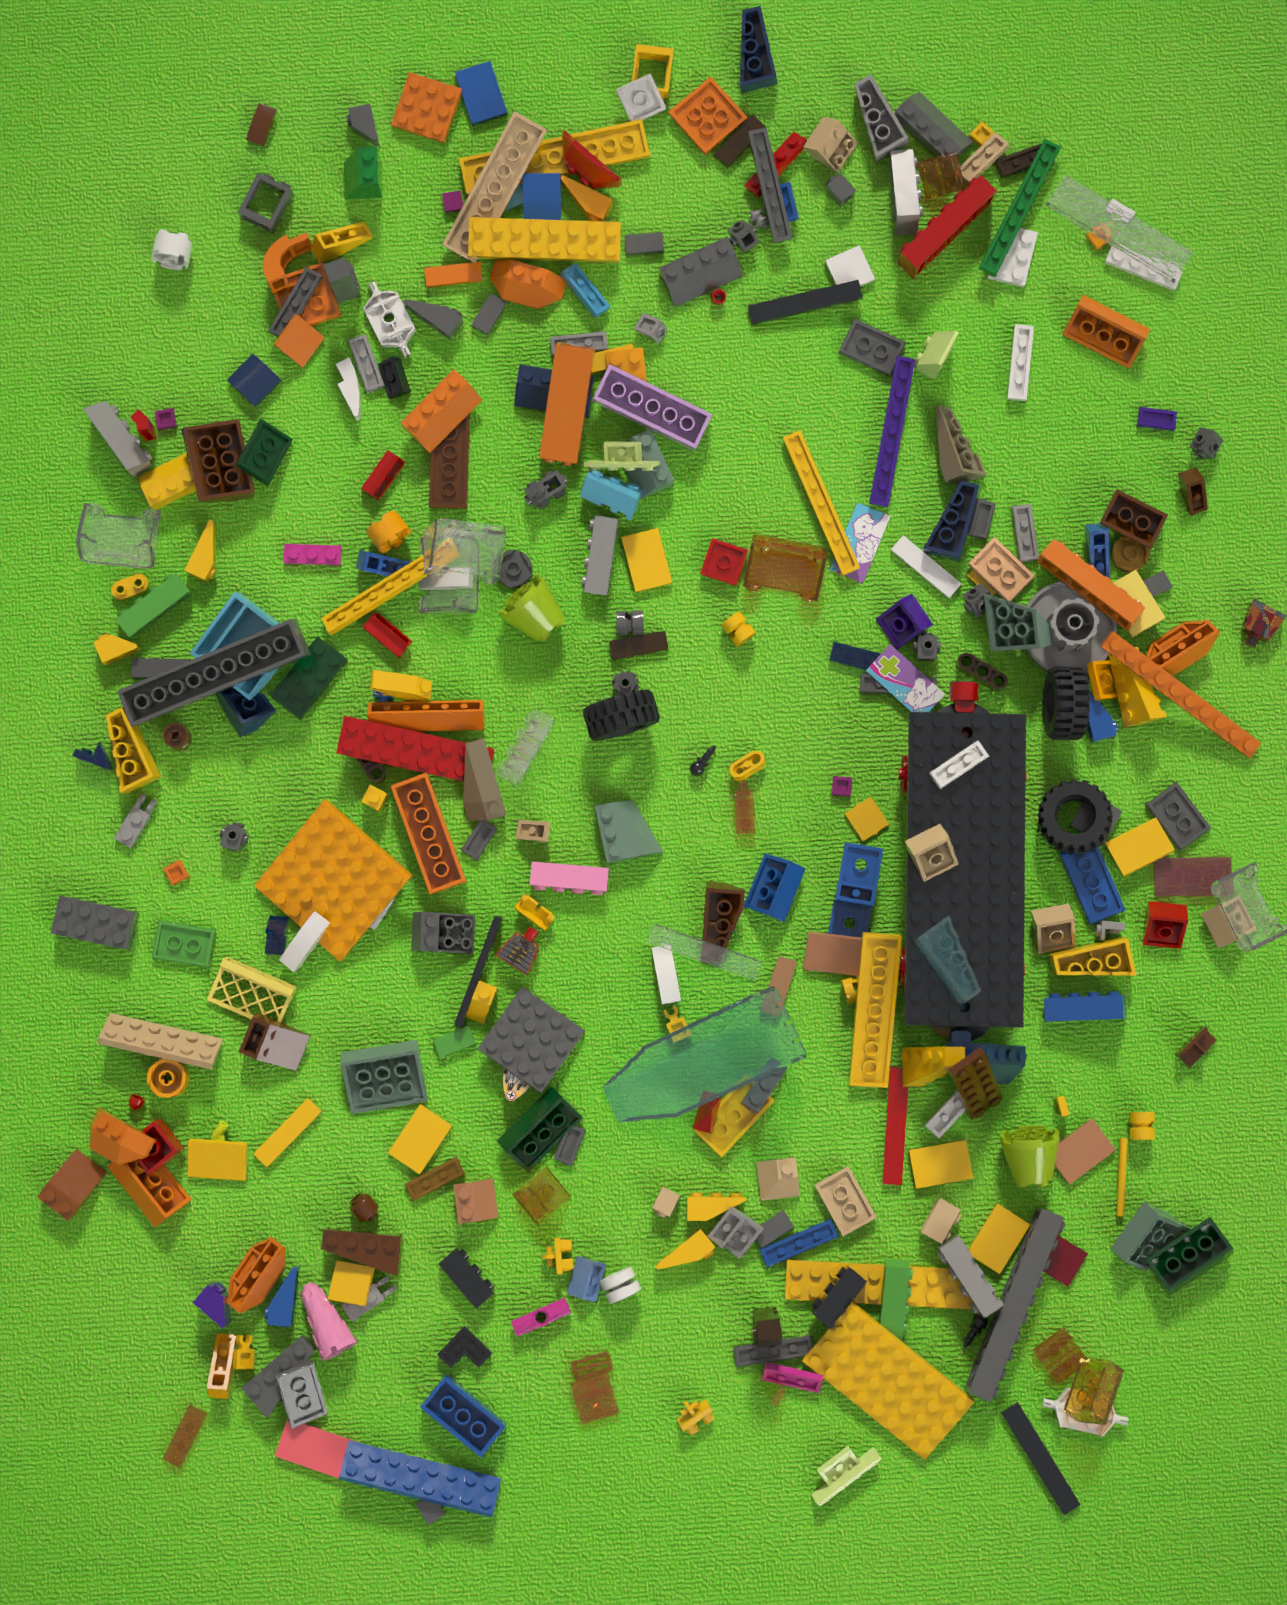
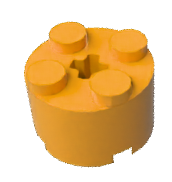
M395 510L381 516L382 520L378 523L376 521L372 523L366 531L368 537L382 555L387 553L392 547L394 549L399 548L404 543L403 539L412 533L411 529Z
M161 1059L155 1062L147 1073V1083L150 1089L160 1097H176L182 1094L189 1084L188 1068L181 1062ZM170 1073L172 1081L168 1082V1080L165 1079V1075H169Z

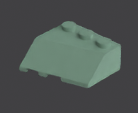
M984 594L991 651L1035 649L1052 645L1050 625L1037 609Z
M633 800L595 806L607 864L663 853Z
M1144 1202L1138 1208L1132 1220L1127 1223L1121 1235L1116 1238L1110 1249L1125 1263L1147 1271L1150 1267L1145 1259L1177 1239L1183 1232L1186 1233L1191 1229L1168 1212Z

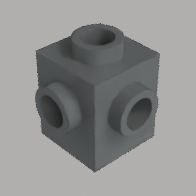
M744 220L734 223L727 230L730 235L728 239L732 246H737L743 252L759 243L754 226L751 223H746Z
M1200 427L1189 447L1195 452L1194 455L1200 459H1213L1223 439L1215 430Z
M981 583L962 595L965 602L963 603L964 608L968 613L972 612L976 617L986 612L984 594L991 595L990 591Z
M923 632L916 637V640H913L912 651L916 652V661H935L937 659V653H940L941 647L940 641H937L938 636H933V633Z
M628 670L626 672L621 671L620 674L616 673L611 682L613 684V691H615L614 694L617 696L637 691L640 687L636 678L637 675ZM624 680L629 682V685L626 687L622 685Z
M233 822L232 825L227 823L226 827H223L220 832V838H222L220 846L241 853L243 845L246 846L249 839L248 831L243 829L244 825Z

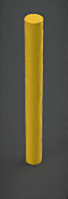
M1120 1138L1116 1216L1123 1217L1125 1210L1128 1138Z

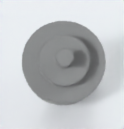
M762 209L749 212L751 214L749 223L754 222L756 224L755 230L768 227L766 225L768 222L767 216L762 215Z

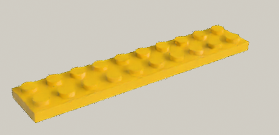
M642 119L571 134L576 141L606 166L650 157ZM562 136L543 140L524 174L560 173V176L570 175L564 168ZM492 152L459 158L467 196H469Z
M787 1260L785 1299L815 1301L817 1297L821 1299L825 1294L824 1288L829 1282L834 1283L838 1278L835 1275L842 1266L846 1268L848 1265L867 1281L853 1302L881 1304L884 1265ZM909 1266L913 1268V1277L908 1282V1286H911V1296L907 1298L906 1304L919 1307L971 1309L969 1305L971 1300L968 1296L964 1297L958 1287L961 1284L957 1279L953 1280L948 1272L950 1268Z

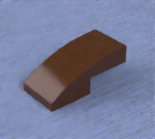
M259 103L246 140L265 146L270 128L273 127L277 109Z

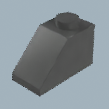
M366 104L348 108L349 115H346L348 127L352 126L354 133L374 146H379L371 105Z

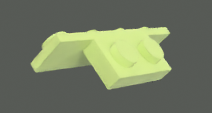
M604 442L605 460H590L583 463V467H590V470H601V467H607L609 471L618 470V467L624 468L625 471L636 470V468H642V471H651L653 467L660 465V461H642L641 442Z
M847 1446L817 1469L826 1483L812 1493L811 1496L818 1506L827 1503L834 1495L844 1490L855 1479L860 1478L871 1467H874L882 1458L874 1447L860 1458H857L849 1446Z

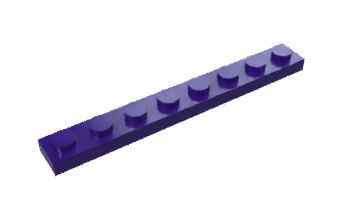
M896 356L869 504L887 508L889 504L915 359Z

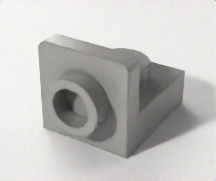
M643 313L634 330L652 338L655 343L659 344L666 334L667 327L660 319Z
M1099 921V925H1096L1095 936H1098L1099 941H1104L1105 930H1108V934H1119V931H1125V923Z

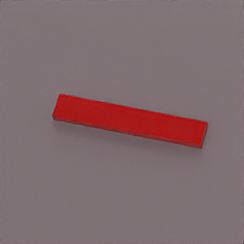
M890 1067L882 1184L902 1185L908 1086H903V1068Z

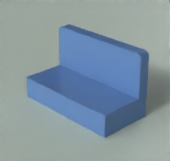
M577 1256L567 1294L583 1300L596 1302L600 1289L599 1281L603 1278L606 1264Z

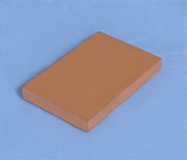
M808 931L803 970L858 976L862 938Z
M1091 1118L1059 1142L1055 1167L1070 1185L1116 1149L1093 1118Z

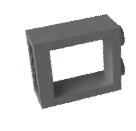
M257 173L238 210L239 217L274 234L294 195L291 186L282 181L281 183L274 181V178L264 173L262 175ZM261 183L284 193L271 219L248 209Z

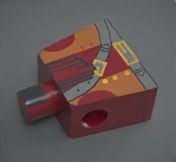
M1256 599L1252 600L1248 606L1241 631L1248 634L1245 644L1255 648L1259 640L1266 643L1287 615Z

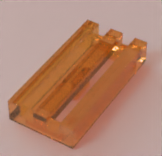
M608 1350L571 1361L576 1381L614 1370ZM606 1356V1360L576 1368V1364ZM608 1363L609 1367L578 1375L580 1371Z

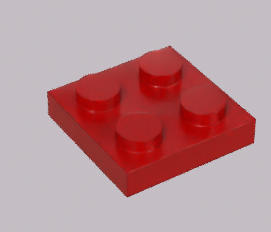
M712 538L700 575L736 587L748 549Z

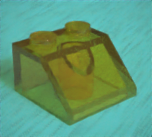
M547 1166L513 1194V1197L536 1225L571 1197Z

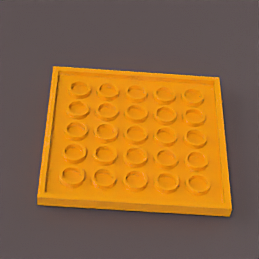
M325 799L254 886L301 928L315 911L329 921L330 924L318 943L340 962L413 875L332 803Z

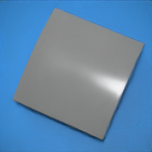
M730 1207L708 1237L722 1249L724 1247L740 1259L764 1228L744 1213Z

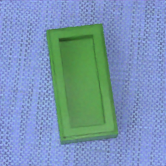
M469 1026L433 1040L440 1058L476 1044Z

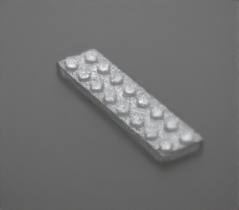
M1068 175L1064 176L1046 203V206L1172 283H1175L1194 253Z

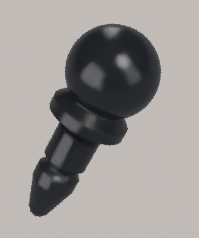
M715 745L708 748L701 758L697 757V761L691 763L689 769L692 775L700 776L704 773L705 767L708 766L706 762L715 752Z
M979 1314L973 1317L972 1324L969 1325L971 1330L964 1339V1348L969 1346L977 1333L981 1334V1330L987 1326L988 1320L986 1317L984 1318Z

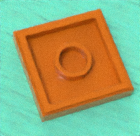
M295 314L273 345L303 368L325 337L299 315Z

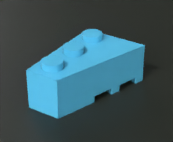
M589 470L580 497L599 506L602 504L611 507L610 511L613 513H617L618 510L626 514V519L631 521L637 510L643 488H640L635 483L622 482L618 477H607L600 471Z

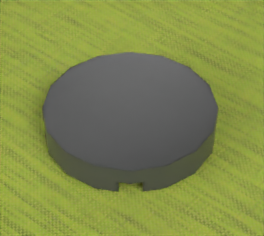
M509 550L498 557L495 564L496 577L502 585L508 588H519L526 584L532 576L530 558L521 551Z

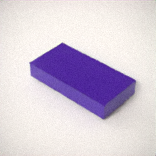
M1139 407L1137 427L1175 431L1177 411Z

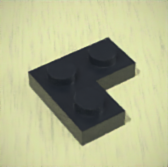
M464 1326L437 1355L452 1368L465 1354L479 1368L493 1352Z

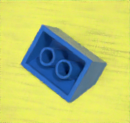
M765 853L744 907L784 922L805 868L792 861Z

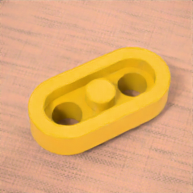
M135 574L115 582L111 592L116 599L123 601L145 593L149 589L150 583L144 575ZM138 580L142 581L140 586H136ZM119 587H124L122 593H118Z
M752 751L735 761L729 769L732 778L736 781H743L763 769L766 765L764 754L760 751Z

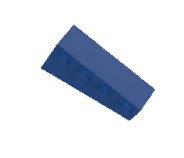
M1091 992L1086 997H1080V993H1068V997H1060V994H1049V998H1044L1046 1022L1126 1019L1125 996L1119 995V992H1107V996H1099V992Z

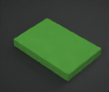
M159 920L152 958L210 968L216 930Z

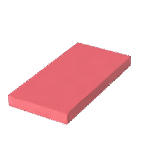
M287 1419L275 1456L339 1478L348 1441L354 1440L306 1423L291 1428Z

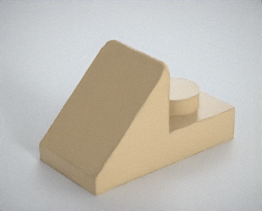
M518 820L516 839L546 843L548 841L550 822Z

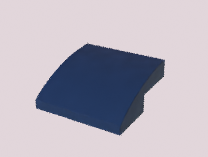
M254 354L227 379L229 384L240 392L255 408L282 381Z

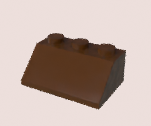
M1117 489L1103 513L1100 524L1151 549L1168 514Z

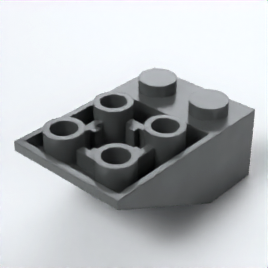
M413 912L411 951L473 954L475 915Z

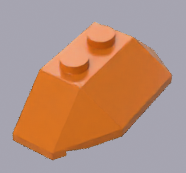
M495 260L490 275V280L502 300L538 310L561 300L567 284L562 277L547 269L515 260Z
M1209 619L1183 622L1151 642L1147 657L1170 675H1176L1206 656L1218 638L1220 631Z
M100 1107L90 1123L89 1148L117 1165L147 1158L156 1141L154 1138Z
M273 1237L252 1245L230 1278L226 1303L240 1314L262 1303L285 1270V1247Z

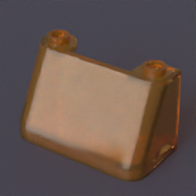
M753 535L743 587H746L749 591H757L764 586L799 593L802 600L806 602L818 601L827 559V549L765 535Z

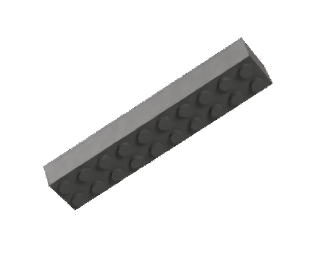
M289 619L120 689L117 693L131 727L139 726L309 656L311 653L297 619Z
M1036 1207L1030 1222L1031 1225L1026 1232L1000 1297L1004 1306L994 1312L964 1389L968 1393L991 1402L992 1398H996L999 1387H997L998 1382L1003 1380L1006 1373L1004 1368L1006 1362H1010L1014 1353L1012 1350L1014 1342L1018 1343L1020 1339V1327L1022 1324L1025 1325L1029 1314L1026 1312L1028 1307L1032 1306L1035 1301L1036 1295H1034L1036 1287L1039 1288L1042 1284V1272L1044 1269L1047 1270L1051 1259L1048 1258L1050 1252L1054 1251L1057 1246L1058 1240H1056L1058 1232L1061 1233L1064 1229V1217Z

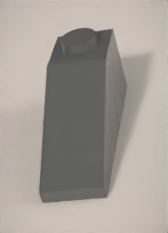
M405 299L403 302L406 309L449 340L463 324L462 314L455 308L451 310L447 306Z

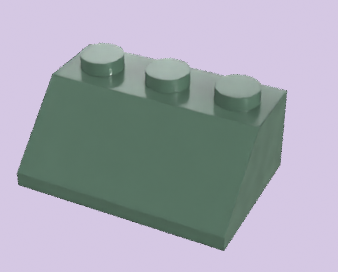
M651 429L626 441L641 442L642 461H660V465L653 467L651 471H642V468L626 471L631 483H635L640 488H643L640 500L674 485V479Z

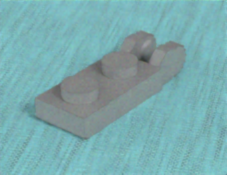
M144 793L140 795L135 806L133 805L114 839L130 848L134 846L157 803L156 800L152 799L146 811L141 810L140 808L147 796Z
M388 1275L376 1284L373 1283L371 1285L366 1307L348 1303L341 1305L352 1322L396 1290L395 1286H391L382 1294L378 1289L379 1286L388 1282L390 1279Z

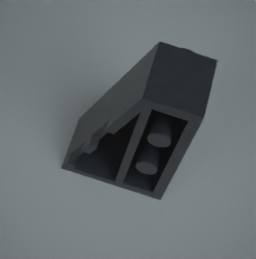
M848 1265L846 1268L843 1266L835 1275L838 1278L834 1283L829 1282L823 1290L825 1294L822 1298L817 1297L811 1305L813 1315L831 1330L835 1326V1321L840 1315L842 1316L845 1313L847 1306L856 1298L867 1283L863 1277Z

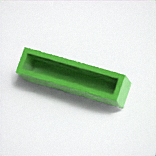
M177 573L165 577L161 585H156L148 591V595L144 598L136 599L132 607L118 613V617L115 620L131 640L135 639L192 595V592Z
M885 1259L879 1323L903 1341V1333H907L905 1316L909 1315V1304H906L907 1298L911 1296V1286H908V1282L912 1280L913 1268L909 1267V1260Z

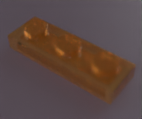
M191 1404L189 1405L163 1460L179 1468L182 1466L208 1414L207 1412Z

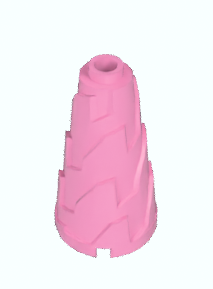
M311 1282L302 1287L303 1291H301V1299L308 1314L307 1318L314 1333L313 1338L321 1360L331 1359L343 1353L342 1351L345 1349L348 1350L358 1343L356 1338L351 1333L344 1319L340 1318L334 1305H331L318 1284L314 1285Z

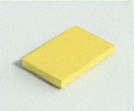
M1136 570L1113 582L1119 588H1123L1133 599L1139 600L1145 607L1142 616L1128 631L1131 638L1166 618Z

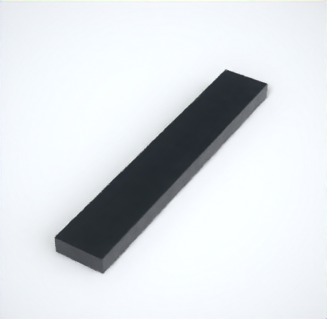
M854 280L748 305L752 325L862 300L863 297L859 280Z
M495 916L493 918L454 1024L461 1028L464 1025L473 994L481 979L503 919Z
M1016 1402L1001 1411V1414L1063 1515L1080 1506L1081 1504L1019 1403Z

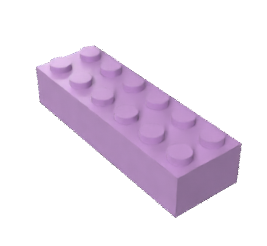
M610 364L592 402L693 451L697 448L712 416L711 413Z

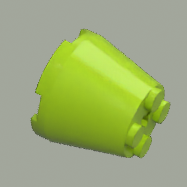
M538 574L532 578L533 582L520 586L504 602L505 608L503 611L500 609L497 614L504 621L532 639L545 641L551 635L550 631L554 627L558 628L565 620L563 619L564 614L548 585Z
M1043 1125L1019 1126L1010 1133L1009 1130H1005L1000 1134V1141L1013 1180L1017 1183L1018 1187H1027L1029 1184L1044 1187L1048 1185V1181L1052 1180L1060 1140L1058 1129H1053L1052 1131Z

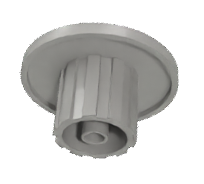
M1057 582L1048 585L1036 593L1029 601L1027 606L1037 609L1050 625L1052 645L1042 648L1025 649L1030 658L1039 667L1046 671L1054 666L1081 667L1087 673L1086 663L1104 661L1108 657V653L1100 646L1111 631L1117 633L1116 622L1065 583Z

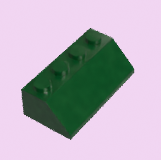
M551 1086L497 1142L510 1157L525 1171L529 1172L583 1117Z
M1209 1217L1145 1260L1166 1294L1171 1296L1233 1255L1234 1248L1212 1218Z

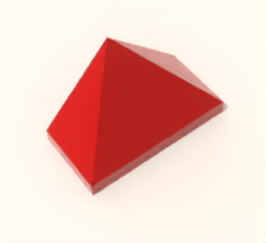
M703 1091L692 1129L709 1134L712 1133L722 1096Z

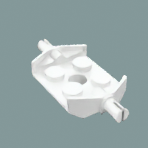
M372 282V285L369 283L368 286L372 292V297L367 301L363 309L381 346L385 348H399L404 358H407V354L411 356L412 354L407 347V343L416 332V329L398 293L393 291L381 292L376 282ZM386 314H393L394 320L386 322L384 321V316Z
M1067 1387L1057 1400L1053 1401L1043 1398L1042 1407L1055 1410L1058 1424L1062 1428H1070L1103 1437L1113 1424L1118 1423L1126 1426L1128 1424L1126 1422L1128 1417L1119 1416L1115 1413L1111 1397ZM1081 1406L1089 1408L1087 1416H1080L1079 1408Z

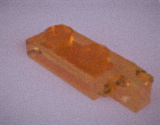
M740 781V791H735L734 796L736 834L756 833L754 795L752 790L748 791L747 781Z

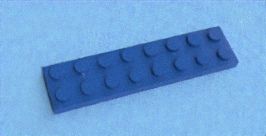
M350 1440L348 1441L339 1474V1480L491 1518L501 1478Z

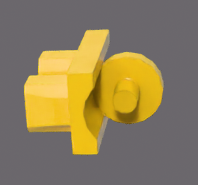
M556 1237L554 1239L555 1254H553L552 1246L546 1247L547 1254L541 1255L542 1259H547L548 1266H554L553 1259L556 1258L557 1274H563V1271L574 1269L573 1258L562 1259V1252L572 1251V1241Z
M706 1399L699 1404L697 1401L689 1404L686 1400L683 1402L686 1408L680 1411L682 1416L677 1418L682 1430H686L690 1435L698 1432L699 1427L696 1422L702 1419L705 1424H709L714 1420L712 1409Z

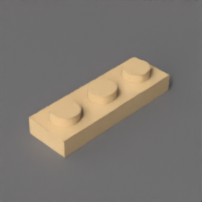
M995 133L956 170V174L967 184L972 178L975 177L977 179L1009 148V143Z

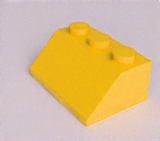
M187 453L137 477L142 491L154 511L196 491Z

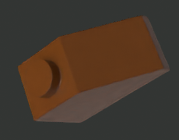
M1197 468L1178 473L1180 490L1190 516L1208 510L1205 479Z

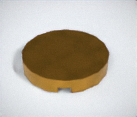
M1126 536L1117 539L1111 550V558L1115 566L1121 571L1128 573L1142 569L1148 562L1150 555L1148 547Z

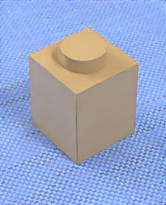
M662 1186L652 1206L655 1209L654 1213L663 1218L666 1215L670 1217L680 1195Z

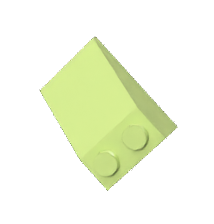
M934 332L932 338L928 336L923 345L926 347L924 353H919L915 360L917 364L915 370L935 380L953 348L959 332Z

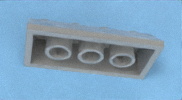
M104 401L83 409L133 478H136L153 466L149 461L152 457L146 449L142 451L138 446L141 442L135 434L130 435L128 432L130 429L129 425L124 419L120 421L117 416L119 411L113 404L109 405Z

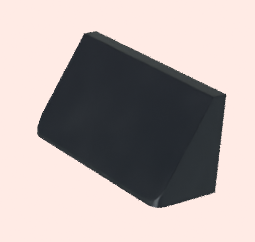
M392 356L378 363L389 399L411 392L400 357Z

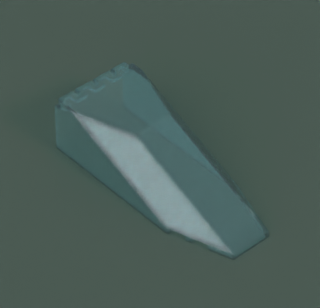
M774 986L761 990L643 1046L603 1086L618 1122L667 1117L676 1118L806 1058V1051L802 1042H794V1039L798 1038L799 1035L793 1023L786 1024V1021L791 1020L785 1005L781 1007L777 1005L783 1002L778 990Z

